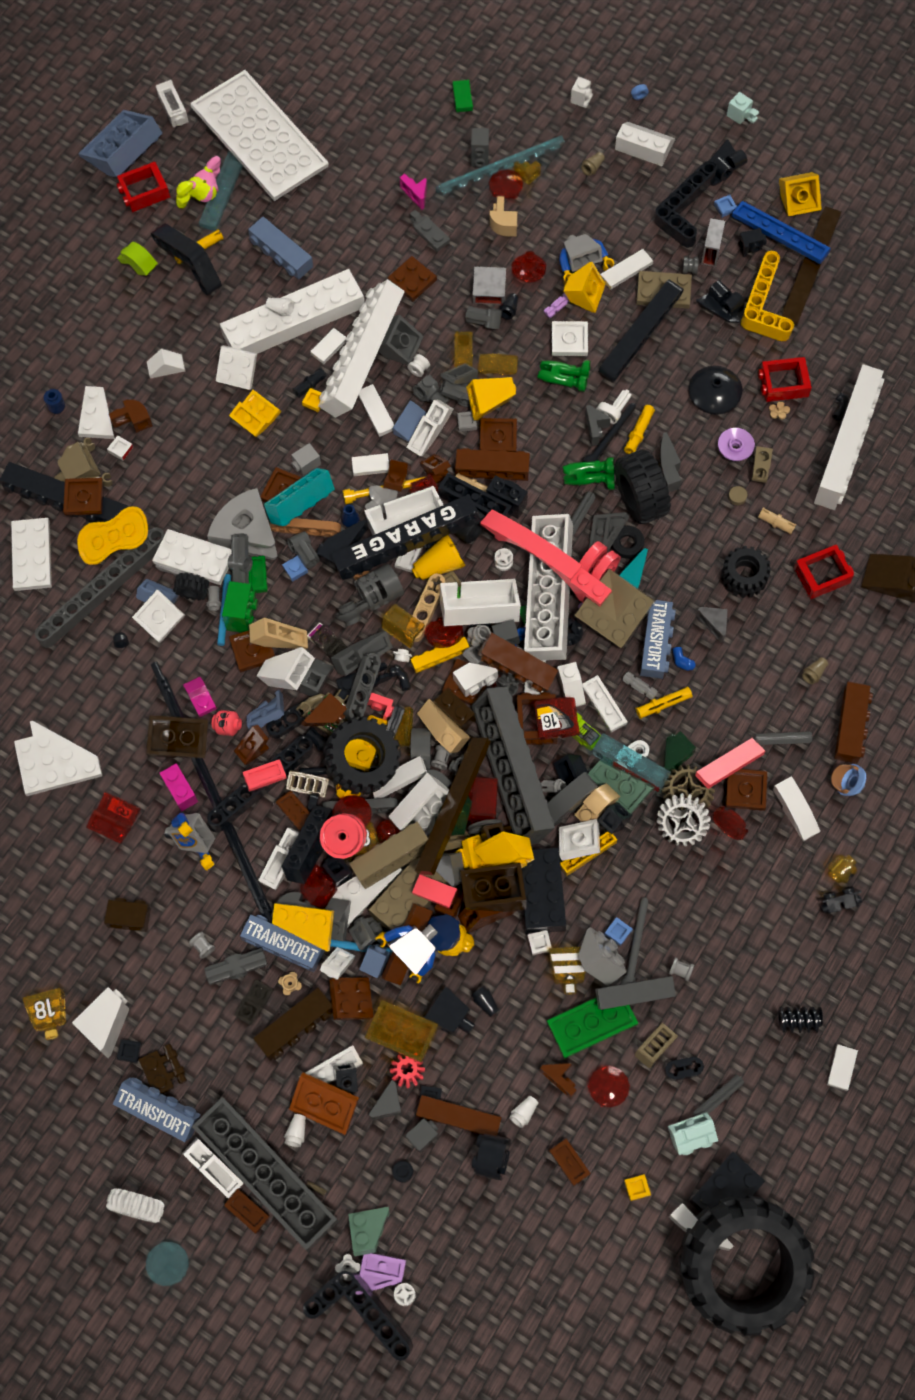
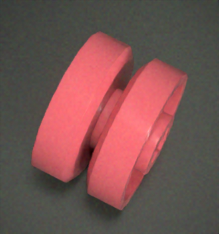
M597 541L589 548L579 563L582 564L584 570L600 581L609 568L615 572L621 556L614 551L607 553L608 547Z
M342 813L329 818L320 830L322 848L334 858L345 859L357 854L363 849L367 840L365 824L353 814ZM342 832L346 834V838L341 839L340 835Z

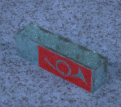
M602 733L593 748L592 754L649 783L655 787L653 790L658 793L661 792L671 774L667 769Z

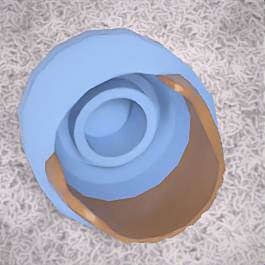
M856 764L839 765L832 773L831 783L841 795L853 796L859 794L865 787L866 772Z

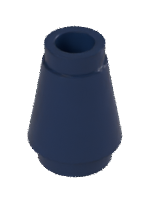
M348 504L343 509L341 521L345 526L350 527L358 523L360 517L354 506Z

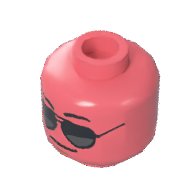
M220 710L212 718V728L218 735L234 736L242 727V720L234 711Z

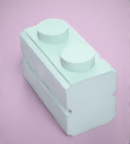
M707 1112L668 1126L673 1146L679 1155H689L695 1149L700 1147L708 1148L718 1141L713 1120Z

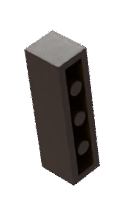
M318 987L253 1039L269 1061L272 1059L276 1060L284 1054L283 1050L288 1046H295L301 1040L300 1037L302 1035L313 1032L317 1028L316 1024L322 1020H328L333 1015L332 1004Z

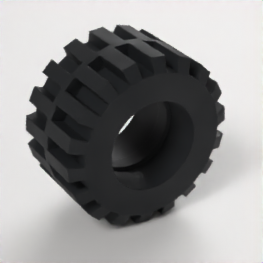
M742 546V549L737 547L734 552H729L721 572V580H723L724 587L728 586L727 590L729 592L733 591L735 596L740 594L741 598H745L746 595L749 598L753 597L754 593L758 595L761 590H764L771 572L770 561L767 560L766 554L762 555L760 549L756 551L754 550L755 547L752 546L750 549L747 546ZM741 566L749 567L756 575L753 577H743L736 571V568Z

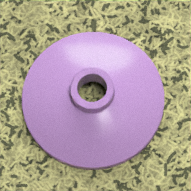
M741 428L727 429L720 435L718 440L720 453L732 461L747 459L751 456L755 447L751 434Z

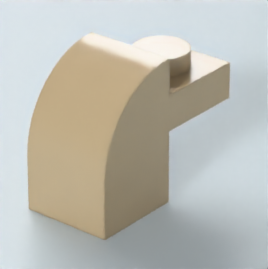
M497 196V203H494L493 211H490V226L499 235L516 236L517 212L504 211V196Z
M607 783L603 784L583 801L584 804L576 812L575 816L581 822L598 820L609 806L614 805L621 796Z

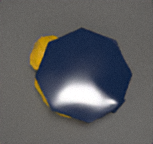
M447 914L435 916L427 924V926L430 924L438 932L430 942L436 948L435 951H438L440 954L457 956L461 952H469L474 946L473 936L467 934L466 928L460 925L459 921Z

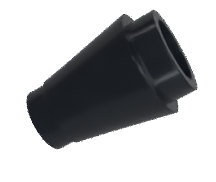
M510 293L499 308V310H502L501 317L506 320H510L516 315L519 297L515 293Z
M485 986L471 995L474 998L473 1001L489 1017L499 1011L490 990L486 989Z

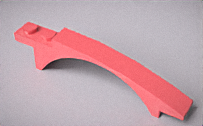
M491 510L480 522V525L493 533L498 541L515 544L543 561L567 583L582 603H584L586 598H589L598 606H601L612 593L609 587L584 570L582 564L510 518Z

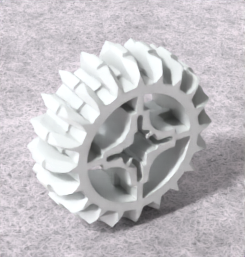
M683 793L680 794L679 799L676 795L672 796V800L667 798L666 804H661V810L657 813L659 816L657 823L661 824L658 827L659 831H664L663 837L669 836V842H672L673 839L676 840V846L680 842H683L684 847L687 846L688 841L691 845L695 844V840L700 842L702 836L707 835L706 830L710 828L708 822H710L711 817L707 816L709 810L703 809L705 803L698 804V797L695 800H691V794L687 798H684ZM678 807H686L685 810H679V809H677V808H678ZM693 811L697 814L700 825L692 818ZM668 815L675 822V828L670 825ZM687 816V821L685 820V822H682L680 825L681 819ZM682 830H689V831H691V832L684 833V832H681V831H682Z
M112 1189L107 1198L106 1207L108 1210L148 1222H159L164 1212V1203L162 1201L127 1190Z

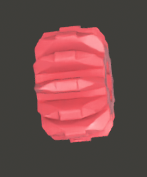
M408 1052L405 1053V1059L401 1055H397L399 1063L392 1061V1065L396 1068L390 1069L391 1074H396L392 1077V1080H399V1087L406 1082L407 1089L410 1088V1082L417 1086L416 1078L423 1080V1076L419 1073L425 1072L424 1067H419L423 1063L422 1059L416 1061V1054H413L410 1059ZM410 1066L413 1072H408L405 1075L403 1068L407 1069Z

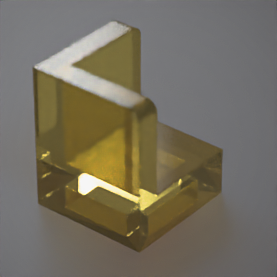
M518 161L514 163V174L528 185L540 176L541 164L535 161L531 165L526 161L522 165Z

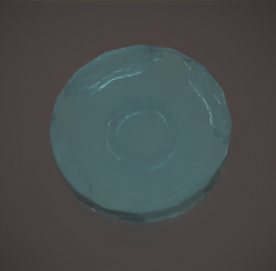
M173 1242L158 1244L149 1252L146 1260L148 1275L156 1284L162 1286L177 1284L186 1276L189 1268V1258L186 1251L180 1245Z

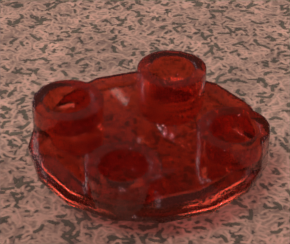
M504 169L495 172L489 181L492 195L496 198L497 196L517 198L523 187V179L513 170Z
M533 251L525 252V254L517 257L512 262V273L517 279L524 282H535L545 275L547 268L544 260L535 255Z
M348 795L341 798L335 804L333 816L342 813L353 814L360 818L366 827L371 820L372 810L364 798L357 795Z
M613 1066L600 1067L593 1072L588 1086L591 1097L601 1107L620 1105L628 1096L630 1087L624 1072Z

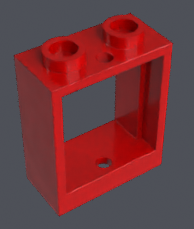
M156 162L117 176L119 182L116 184L120 194H124V197H122L126 207H130L132 212L170 198L167 184ZM153 176L158 186L157 188L131 197L127 188L128 185Z
M805 357L763 361L761 368L758 369V378L762 380L763 384L761 385V393L765 395L766 402L809 397L812 387ZM796 369L799 386L772 388L769 372Z
M837 544L797 560L793 568L810 600L850 584L854 577L853 568L847 564L845 554L842 550H839ZM833 556L843 575L818 585L808 565Z

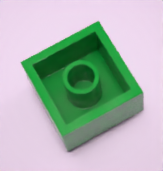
M229 581L222 613L227 631L242 633L248 631L249 625L254 623L253 611L257 610L258 599H256V592L253 591L252 584Z

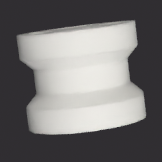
M416 354L414 361L408 364L409 371L417 377H421L424 374V370L430 367L429 361L420 354Z
M502 548L495 553L494 564L498 570L508 571L513 566V554L509 549Z
M402 1283L395 1288L394 1298L399 1305L409 1306L414 1302L416 1293L410 1284Z

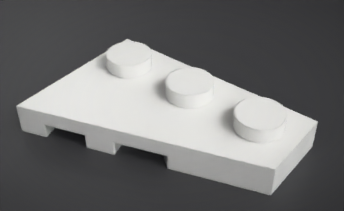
M85 386L78 429L79 437L115 439L103 387Z

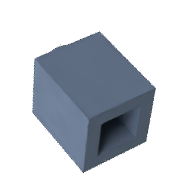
M379 944L370 946L359 970L373 977H380L391 953L386 951V947H380Z

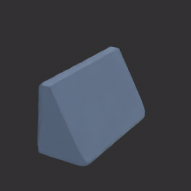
M410 400L393 426V434L409 442L423 416H426L427 412Z
M145 579L137 588L136 598L146 602L156 590H159L174 604L179 595H176L173 589Z

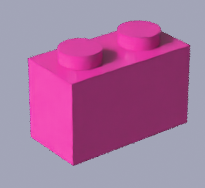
M177 763L160 772L165 785L181 812L198 803L194 792Z

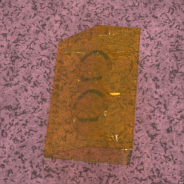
M382 1000L365 1038L422 1063L439 1028L438 1024Z

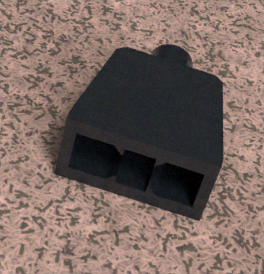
M447 987L444 988L424 1017V1023L452 1036L459 1029L469 1035L475 1027V1024L467 1019L470 1009Z

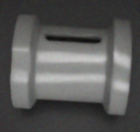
M437 745L435 748L436 754L434 760L431 761V765L435 768L446 770L449 755L452 753H449L442 745Z
M200 932L189 941V944L194 946L200 953L199 957L204 959L215 950V947L210 945L204 937L205 934Z
M675 958L669 974L683 977L688 982L694 964L691 963L689 965Z

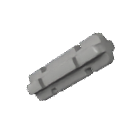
M627 672L623 677L625 683L631 684V687L643 695L646 694V697L652 700L656 697L658 691L653 687L650 688L649 684L640 678H635L631 672Z

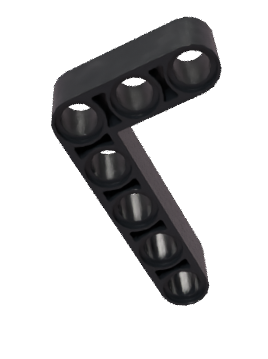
M713 161L704 162L658 205L655 211V224L686 248L695 245L697 228L679 214L715 181L717 164Z
M166 223L151 232V236L157 245L189 265L204 294L208 296L222 286L206 251L200 244Z
M351 1267L341 1270L304 1303L303 1313L305 1316L315 1319L344 1295L393 1358L402 1361L407 1359L412 1352L413 1343L358 1272ZM343 1274L351 1276V1284H346L343 1281ZM327 1288H332L335 1291V1298L327 1296ZM357 1291L365 1294V1301H359L356 1298ZM310 1302L318 1304V1312L311 1310ZM376 1309L379 1312V1318H372L369 1310ZM383 1327H391L393 1335H386L383 1332ZM397 1344H404L407 1352L400 1353L397 1350Z

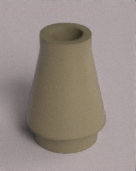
M597 152L595 155L584 160L581 166L583 173L588 176L594 175L605 160L604 155L601 152Z
M820 657L817 661L806 667L802 674L804 681L811 685L818 683L828 666V661Z

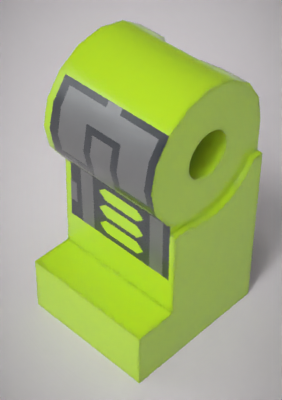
M577 712L571 718L574 726L565 729V732L588 750H592L602 740L601 735L588 725Z

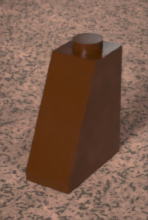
M464 909L458 915L462 926L466 928L467 933H470L508 917L516 911L499 912Z

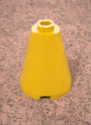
M447 535L442 537L413 563L414 568H412V571L416 578L420 577L424 580L430 578L433 574L448 573L461 569L466 565L451 538Z

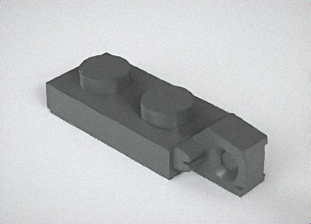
M416 210L410 213V220L413 222L412 226L415 232L436 252L450 243V238L425 215L421 216Z

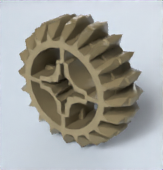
M688 764L685 770L680 765L678 771L672 769L671 774L666 775L667 780L663 781L662 785L664 788H662L661 792L665 794L663 796L665 801L667 798L672 800L673 795L680 797L682 793L684 798H687L688 793L685 789L688 784L692 798L704 795L698 801V804L705 803V807L709 808L711 805L709 801H713L714 796L712 794L715 793V789H708L695 776L697 766H694L692 770ZM685 778L684 784L673 787L676 781ZM692 779L697 781L700 785L694 784ZM678 807L677 809L685 810L686 807Z

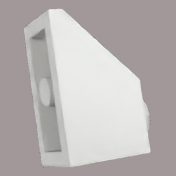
M576 662L558 666L557 678L567 709L586 705L582 680Z

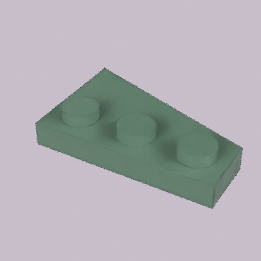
M600 760L588 773L598 786L607 783L621 797L616 803H620L630 814L635 811L655 788L604 760Z

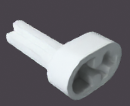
M627 389L625 391L622 390L613 405L601 402L596 409L611 418L610 424H615L621 417V411L632 394Z

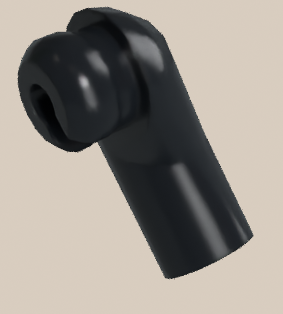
M842 392L836 397V401L840 403L832 414V418L837 421L840 420L846 411L849 400L847 394L844 395Z
M400 665L390 667V675L392 677L398 676L402 691L410 690L408 674Z

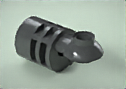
M387 563L356 579L354 585L361 600L357 603L351 601L338 608L339 612L334 617L350 626L362 619L360 613L366 610L372 612L404 595L403 587L392 567Z

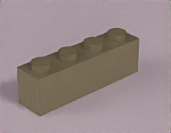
M417 821L414 824L408 825L398 834L390 836L382 844L372 847L364 855L356 857L349 864L362 886L367 889L421 856L428 837Z

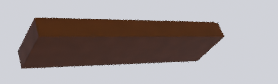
M413 903L404 926H416L422 932L426 928L433 911ZM394 951L381 978L401 986L408 966Z
M421 1095L416 1116L481 1135L487 1133L496 1136L502 1118Z

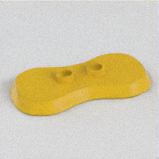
M127 507L109 521L93 522L84 526L79 532L77 539L81 559L87 564L95 565L102 562L114 551L139 547L148 537V524L145 514L138 507Z

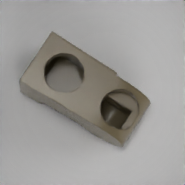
M756 446L751 481L767 483L773 449Z

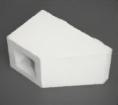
M468 663L453 672V680L465 697L477 694L480 688L485 685H492L498 678V670L496 668Z

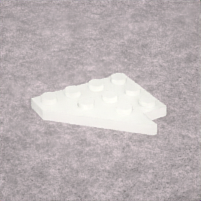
M30 721L33 736L14 741L26 796L103 776L98 756L34 721Z

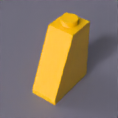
M512 377L473 379L466 387L474 420L482 418L509 402L516 394V386L513 383Z

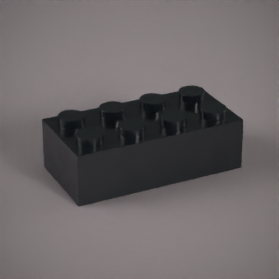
M559 848L532 850L534 860L521 868L526 895V909L524 910L525 933L532 934L545 930L548 933L566 931Z

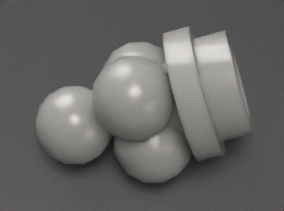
M485 625L469 628L467 632L468 644L475 648L480 647L488 634L491 633L490 629Z

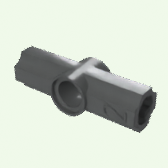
M244 533L231 535L232 554L228 558V567L232 570V582L249 584V571L252 568L253 561L251 556H249L248 536Z
M260 948L243 955H231L223 962L206 967L204 970L209 985H213L227 979L234 980L244 977L248 972L265 967L268 964L263 949Z

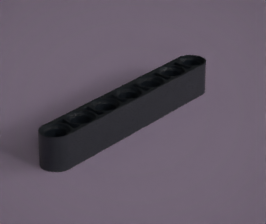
M668 279L602 363L598 373L614 382L681 297L684 288Z
M306 735L298 737L270 762L280 759L286 776L289 775L290 770L296 769L311 756L313 751L312 739ZM304 744L309 746L307 749L300 748ZM293 757L294 760L289 762L286 761L285 758ZM246 782L243 783L209 812L207 816L208 828L215 833L223 831L279 782L250 792ZM245 793L251 795L248 799H244L241 796ZM229 806L236 807L234 811H228L226 808ZM215 818H219L222 820L218 824H214L211 822Z

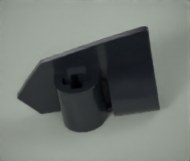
M728 139L709 160L717 164L716 179L711 185L715 186L732 175L734 170L748 162L745 152L741 149L735 151Z
M720 280L712 284L708 294L696 299L698 304L727 322L741 323L745 311V301L741 294L738 292L732 293Z

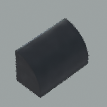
M567 754L553 763L559 779L565 781L566 786L582 773L587 772L588 774L581 755Z

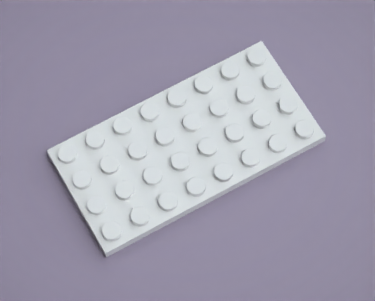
M246 70L191 102V108L274 201L329 166L328 161Z

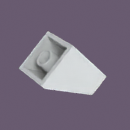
M109 987L72 1022L107 1058L112 1054L129 1012V1008L126 1006L128 1001L117 989L112 991Z

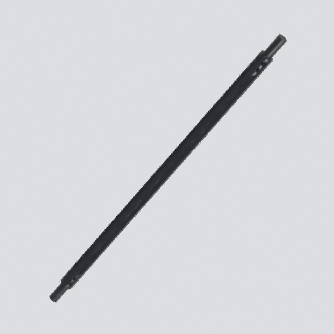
M153 662L151 667L157 678L156 683L171 716L184 718L167 677H164L158 662ZM191 758L214 809L222 802L218 790L203 758ZM231 823L223 830L261 916L267 918V922L272 924V909L237 832Z

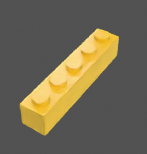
M459 637L453 642H447L441 647L437 646L434 650L425 651L422 655L412 657L411 665L415 673H418L463 654L470 646L465 637Z
M609 831L600 836V853L564 860L560 863L561 870L567 877L615 845L617 838Z

